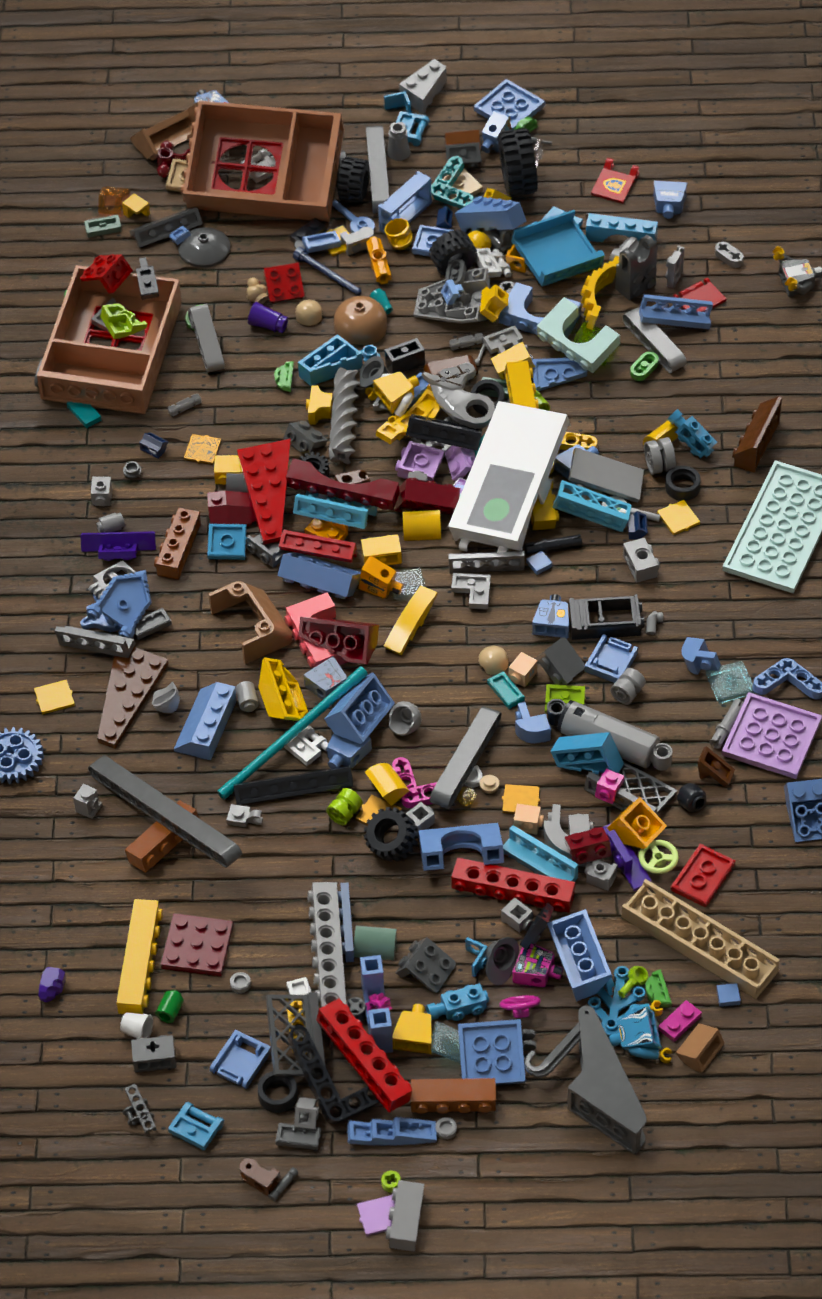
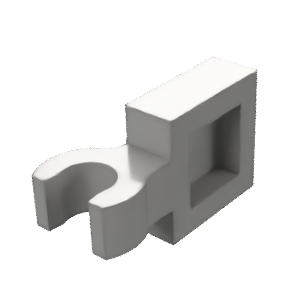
M231 804L226 819L227 825L246 827L247 823L261 825L263 817H261L262 811H251V808L248 806Z

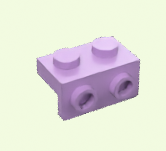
M451 446L445 452L452 479L457 481L460 477L463 478L471 471L476 458L474 450Z

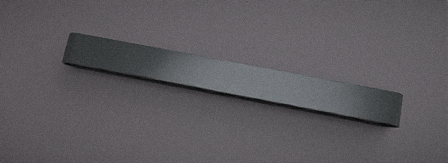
M101 756L88 766L89 773L98 782L223 867L227 868L242 856V851L235 842L107 756Z

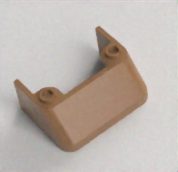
M199 101L187 110L146 130L145 128L140 130L130 138L132 144L146 159L150 158L153 161L158 158V150L162 142L170 141L174 147L192 138V123L196 121L194 111L195 107H198Z
M236 581L208 593L212 615L246 600L260 620L255 625L257 636L242 643L243 662L245 664L281 649L292 642L291 629L264 590L241 581Z

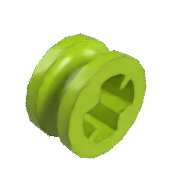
M392 1170L385 1172L381 1178L382 1188L386 1192L393 1193V1188H398V1181L401 1180L400 1175ZM391 1179H395V1183H394V1182H392L391 1184H388V1183H387V1181H391Z

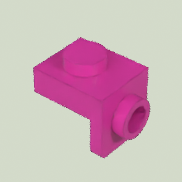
M606 769L597 783L595 797L613 804L615 795L624 781V775Z

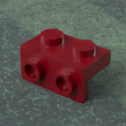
M603 827L592 828L588 831L573 833L564 837L565 844L571 854V859L578 865L612 855L610 839Z

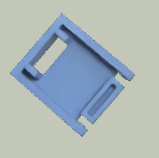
M603 634L585 664V672L615 683L627 668H630L639 651V647L634 646L631 651L632 644L610 637L608 644H605L607 635Z
M235 1030L211 1064L210 1072L215 1073L218 1069L217 1075L237 1085L242 1083V1087L247 1089L271 1054V1046ZM245 1043L256 1048V1055L240 1048L241 1044Z

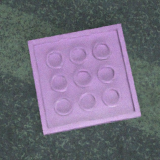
M748 692L722 749V755L796 779L820 726L822 715Z

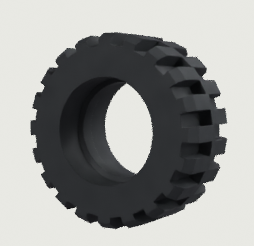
M521 128L502 131L498 137V144L507 195L514 197L535 193L538 190V177L534 148L529 130Z

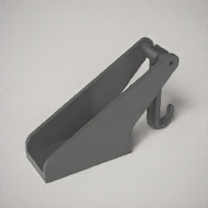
M588 1005L582 1006L578 1012L579 1022L537 1067L530 1064L535 1057V1051H531L525 1058V1069L534 1077H545L556 1068L579 1042L581 1073L568 1087L567 1109L636 1155L645 1143V1134L642 1130L646 1124L645 1112L595 1010Z

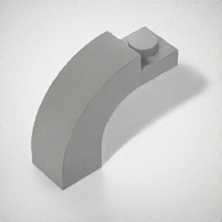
M553 804L552 812H548V821L544 820L545 843L550 848L572 860L564 839L565 836L569 835L560 826L561 805ZM589 862L579 864L578 866L586 867Z

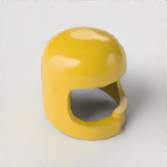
M397 218L386 224L385 233L390 246L398 250L410 246L413 235L407 220Z

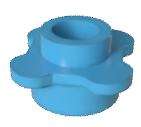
M367 345L360 350L364 362L374 356L380 357V354L377 353V348L373 345Z

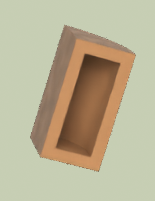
M698 1023L676 1054L688 1067L702 1073L725 1042L719 1029Z

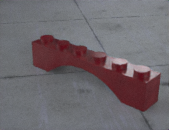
M294 458L286 475L287 486L292 489H301L312 494L319 493L330 498L336 497L347 502L354 501L365 506L379 507L382 510H394L400 494L399 482L380 478L362 484L341 483L321 474L310 462Z

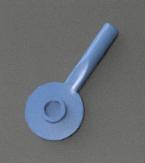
M337 200L333 201L332 206L351 221L350 230L352 233L359 231L362 227H370L374 231V222L370 218L356 217Z

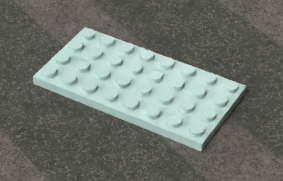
M775 460L723 564L722 571L794 594L822 535V475Z

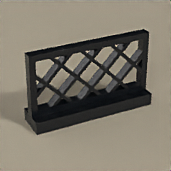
M411 414L406 436L478 451L483 429H474L458 423Z

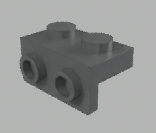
M480 142L445 145L447 162L453 156L461 157L464 165H468V167H478V164L482 162Z
M306 421L289 423L283 437L284 440L291 439L290 445L303 455L306 453L311 455L314 448L326 446L328 439L322 436L321 432L313 429Z

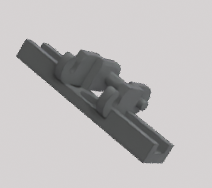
M136 1084L126 1087L125 1092L132 1105L123 1110V1114L129 1118L128 1125L141 1124L145 1134L152 1130L156 1131V1126L152 1120L155 1116L152 1112L149 1113L146 1107L147 1099H142ZM134 1089L135 1094H130L129 1090ZM138 1097L139 1100L134 1102L133 1098ZM142 1106H144V1110H142V1111H138V1110H137L138 1108H141ZM136 1112L137 1116L133 1117L131 1113ZM150 1122L151 1127L146 1128L145 1123Z

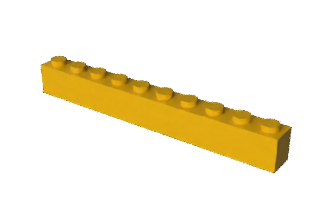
M528 361L506 362L505 378L510 403L538 409V399L534 398L536 387L535 383L531 381L533 370L532 367H529ZM553 480L544 504H540L537 497L530 517L532 530L555 529L556 521H559L558 510L552 508L556 498L555 494H552L551 491L553 489Z

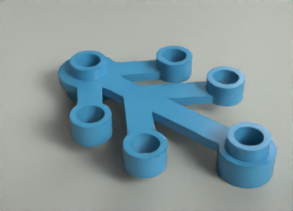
M619 966L614 971L616 985L613 999L608 995L604 986L596 993L610 1009L609 1016L601 1008L599 998L592 997L588 1001V1006L595 1010L597 1016L602 1021L601 1024L608 1037L619 1032L617 1021L623 1018V1015L618 1017V1012L629 1005H638L633 1003L645 998V989L643 987H635L631 995L621 1000L618 991L629 980V969L625 966Z

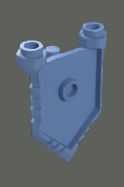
M146 570L113 577L99 600L88 608L87 617L95 621L103 614L108 617L107 623L113 626L114 623H117L122 627L118 632V636L132 638L135 634L136 624L139 623L142 615L145 614V610L152 603Z

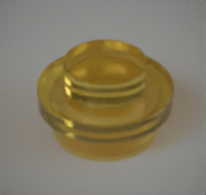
M462 787L456 799L461 805L468 806L474 802L476 793L471 787Z

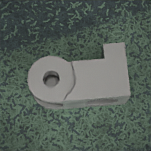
M362 227L359 231L351 234L347 232L340 233L341 244H346V253L348 255L367 249L366 241L370 237H374V231L370 227Z

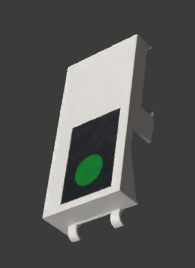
M498 401L448 525L454 540L461 539L459 550L467 552L469 542L473 541L499 547L497 553L507 552L508 549L522 551L537 497L540 504H544L551 488L553 479H549L548 476L567 427L571 425L567 414Z

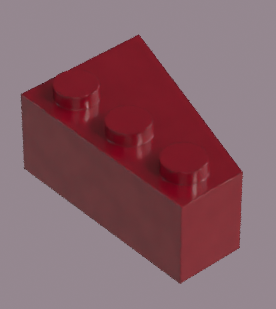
M406 478L399 487L400 494L395 505V511L401 512V508L412 509V511H418L419 509L440 510V514L453 515L459 500L460 488L452 484L440 485L434 481L423 482L417 478Z

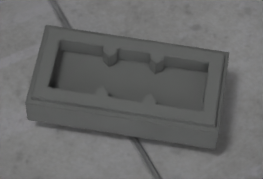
M161 608L143 616L139 623L136 624L134 635L139 640L172 625V621L165 610Z
M279 1123L275 1141L276 1145L318 1150L321 1128L309 1129L294 1127L293 1124Z

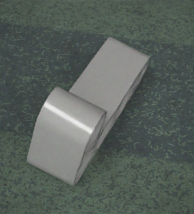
M207 303L190 307L188 312L191 328L195 331L206 372L225 369Z

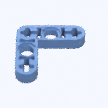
M790 658L781 659L756 676L752 685V690L756 694L765 695L788 680L810 698H822V682ZM775 674L779 678L775 679L770 677V675ZM801 676L804 677L806 680L801 681L797 679V677Z

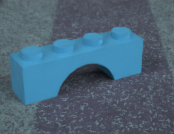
M589 213L586 223V238L588 241L603 242L611 235H624L629 238L631 236L635 237L639 242L641 238L649 235L656 241L658 222Z

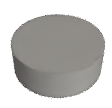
M244 972L233 974L230 978L231 989L236 993L247 992L251 987L249 975Z
M445 1117L439 1119L436 1123V1134L439 1138L448 1140L456 1135L457 1125L453 1119Z

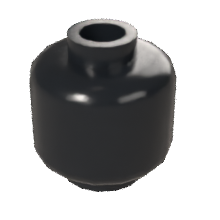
M688 783L679 789L677 794L678 803L689 812L699 811L706 804L707 795L696 784Z

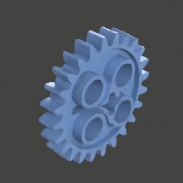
M15 727L12 728L11 732H8L7 728H5L4 733L0 732L1 783L5 779L8 780L9 784H11L13 779L19 783V778H23L26 781V775L33 777V770L39 771L38 765H42V759H44L43 746L40 739H36L35 734L30 735L29 730L23 733V728H20L18 732L15 731Z

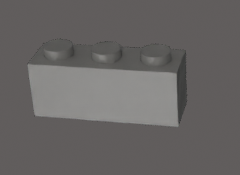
M399 1180L398 1188H393L392 1201H395V1207H390L389 1220H392V1227L387 1226L386 1239L390 1240L389 1248L415 1252L424 1184Z

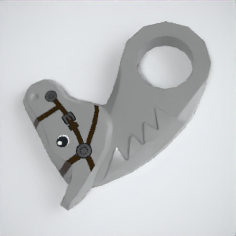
M464 363L456 367L446 368L436 375L427 372L422 373V377L430 384L435 400L453 420L474 429L485 428L489 425L495 411L493 401L487 396L464 391L465 383L476 376V369L473 364ZM478 404L484 406L488 413L484 417L474 418L468 415L466 410L469 406Z

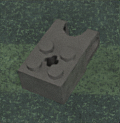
M646 235L641 238L633 252L625 248L619 253V263L616 264L615 289L629 301L656 284L657 243L652 237Z

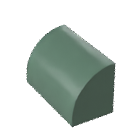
M356 926L354 957L381 955V960L394 961L397 944L396 929Z

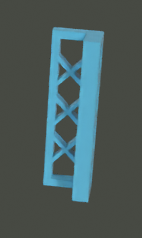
M562 480L552 508L623 532L629 520L632 505ZM564 488L571 490L573 494L563 492ZM581 495L588 496L590 500L583 499ZM599 501L605 502L608 506H602ZM620 507L625 509V514L619 512L616 508Z
M514 825L511 826L509 829V839L503 845V853L539 875L573 882L577 880V863Z

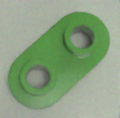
M654 352L643 353L631 366L630 376L638 381L646 379L658 366V355Z

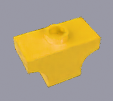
M496 284L490 289L485 287L481 293L480 314L491 322H495L500 312L508 306L509 294Z
M315 385L311 387L310 399L306 400L308 423L310 425H316L320 419H331L332 393L322 392L319 386Z

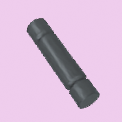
M292 1167L268 1195L272 1201H275L293 1178L296 1177L299 1173L298 1170Z

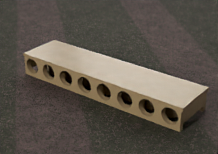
M647 879L643 881V885L627 904L624 903L622 906V918L730 984L737 983L738 989L755 999L758 998L779 972L780 959ZM647 887L651 888L655 892V894L652 893ZM664 897L668 898L672 904L667 902ZM681 907L686 909L689 914L685 913ZM698 918H701L705 922V924H703ZM715 928L719 929L722 934L718 933ZM732 938L736 939L739 944H736ZM749 948L754 950L757 955L753 954ZM766 959H769L773 965L768 963Z

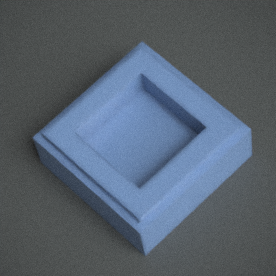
M181 226L169 235L170 239L177 245L191 236L189 230L184 226Z
M543 551L526 559V563L536 575L552 567V562Z
M737 983L717 985L719 1007L740 1005Z

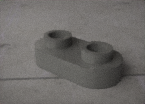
M455 259L448 264L445 282L446 280L453 279L455 285H463L466 273V266L463 260Z

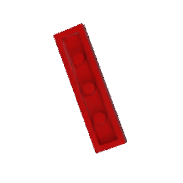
M283 530L279 543L280 550L352 563L353 557H357L358 554L356 543L289 530Z

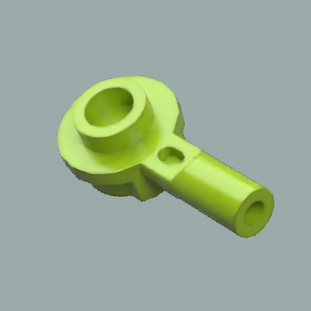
M634 966L629 970V980L618 991V995L621 998H624L634 986H642L646 983L648 972L644 967Z

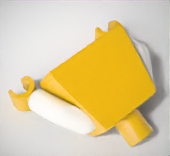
M402 372L382 374L380 378L373 380V388H366L365 393L372 401L376 400L378 396L392 414L395 413V416L388 418V422L392 423L404 415L414 399V388L420 384L416 376L407 379Z

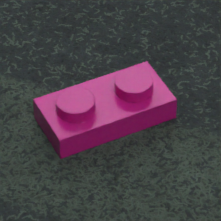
M686 1000L659 1025L658 1030L675 1042L702 1017V1012Z

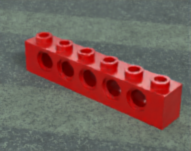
M458 857L451 876L452 888L458 891L472 892L481 896L487 895L500 900L506 899L511 901L516 898L521 903L534 905L538 908H543L549 903L554 907L553 910L557 912L569 913L575 895V882L492 864L484 865L482 862Z
M338 998L319 1008L317 1022L386 1110L390 1113L410 1102L413 1091L410 1083L402 1078L398 1068L391 1064L387 1059L386 1053L375 1044L374 1038L364 1030L360 1020L352 1015L349 1006Z

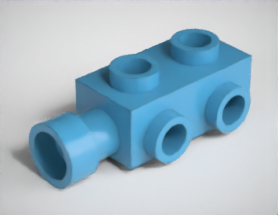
M677 409L667 420L678 427L675 431L678 434V439L681 442H685L691 448L690 450L693 455L700 458L705 456L707 458L714 451L712 447L717 441L693 416L686 421L682 417L683 414Z
M480 983L467 985L464 988L454 991L450 990L441 994V1003L427 1004L426 1012L431 1015V1021L439 1019V1016L446 1015L447 1020L459 1021L467 1014L479 1015L483 1013L484 1009L487 1008L489 997L487 991H483Z

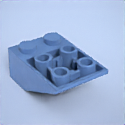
M822 779L786 783L784 785L786 806L795 842L822 839Z

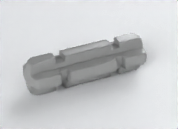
M483 334L468 335L458 338L459 340L452 339L449 341V346L451 350L459 349L458 347L464 348L473 346L475 343L481 344L483 343Z
M196 393L191 398H185L177 402L176 405L169 406L168 412L171 416L179 414L178 412L181 413L192 408L193 405L200 404L202 402L201 397Z

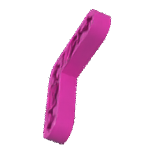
M404 757L396 758L392 763V767L402 780L411 781V784L407 785L410 791L401 798L403 806L413 808L420 802L424 805L433 804L430 803V797H426L424 794L427 791H433L437 782L417 786L408 759ZM400 765H402V767L404 768V773L402 774L400 767H398Z

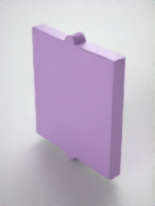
M392 1195L357 1204L360 1214L359 1221L363 1224L366 1236L387 1231V1226L392 1227V1220H389L390 1207H395Z

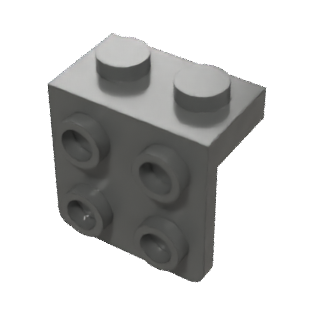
M564 637L560 638L536 657L555 685L568 684L573 680L574 676L585 669L584 662Z
M428 937L420 941H414L408 949L410 951L409 954L399 961L398 965L400 967L396 974L401 978L412 974L431 992L436 993L456 966V962Z

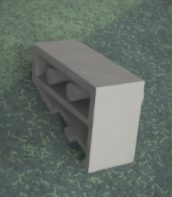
M433 59L399 84V92L406 91L411 107L423 115L426 112L427 106L433 102L434 96L438 95L447 82L446 66Z

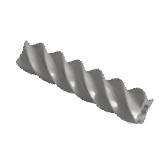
M339 368L335 375L329 445L331 462L342 461L350 464L349 456L355 452L350 443L356 439L351 429L357 425L352 415L358 411L353 405V402L359 398L354 391L355 387L360 384L355 378L358 370Z

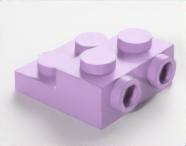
M409 441L407 447H403L401 461H397L395 471H398L397 477L408 479L409 472L422 471L424 474H427L428 481H433L443 459L444 451Z

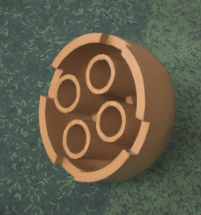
M354 296L343 301L336 309L334 315L335 334L341 336L348 343L363 344V347L379 342L385 336L387 315L383 306L375 299L367 296Z

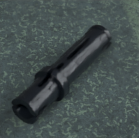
M580 534L548 540L543 538L541 541L525 543V551L529 555L540 551L548 553L551 550L582 546V538H580Z

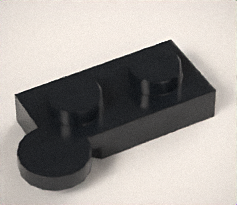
M314 218L290 234V240L294 243L295 249L302 247L306 250L302 237L327 232V226Z

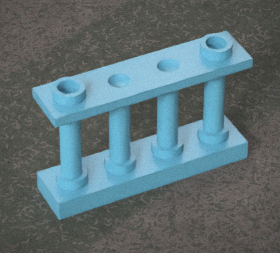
M306 491V496L301 494L295 496L293 514L365 529L368 514L376 516L378 507L365 506L358 502H347L340 498H330L323 494H312Z

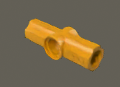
M376 236L370 237L366 241V246L371 260V268L374 270L376 281L386 284L392 279L386 259V252L383 249L381 238Z

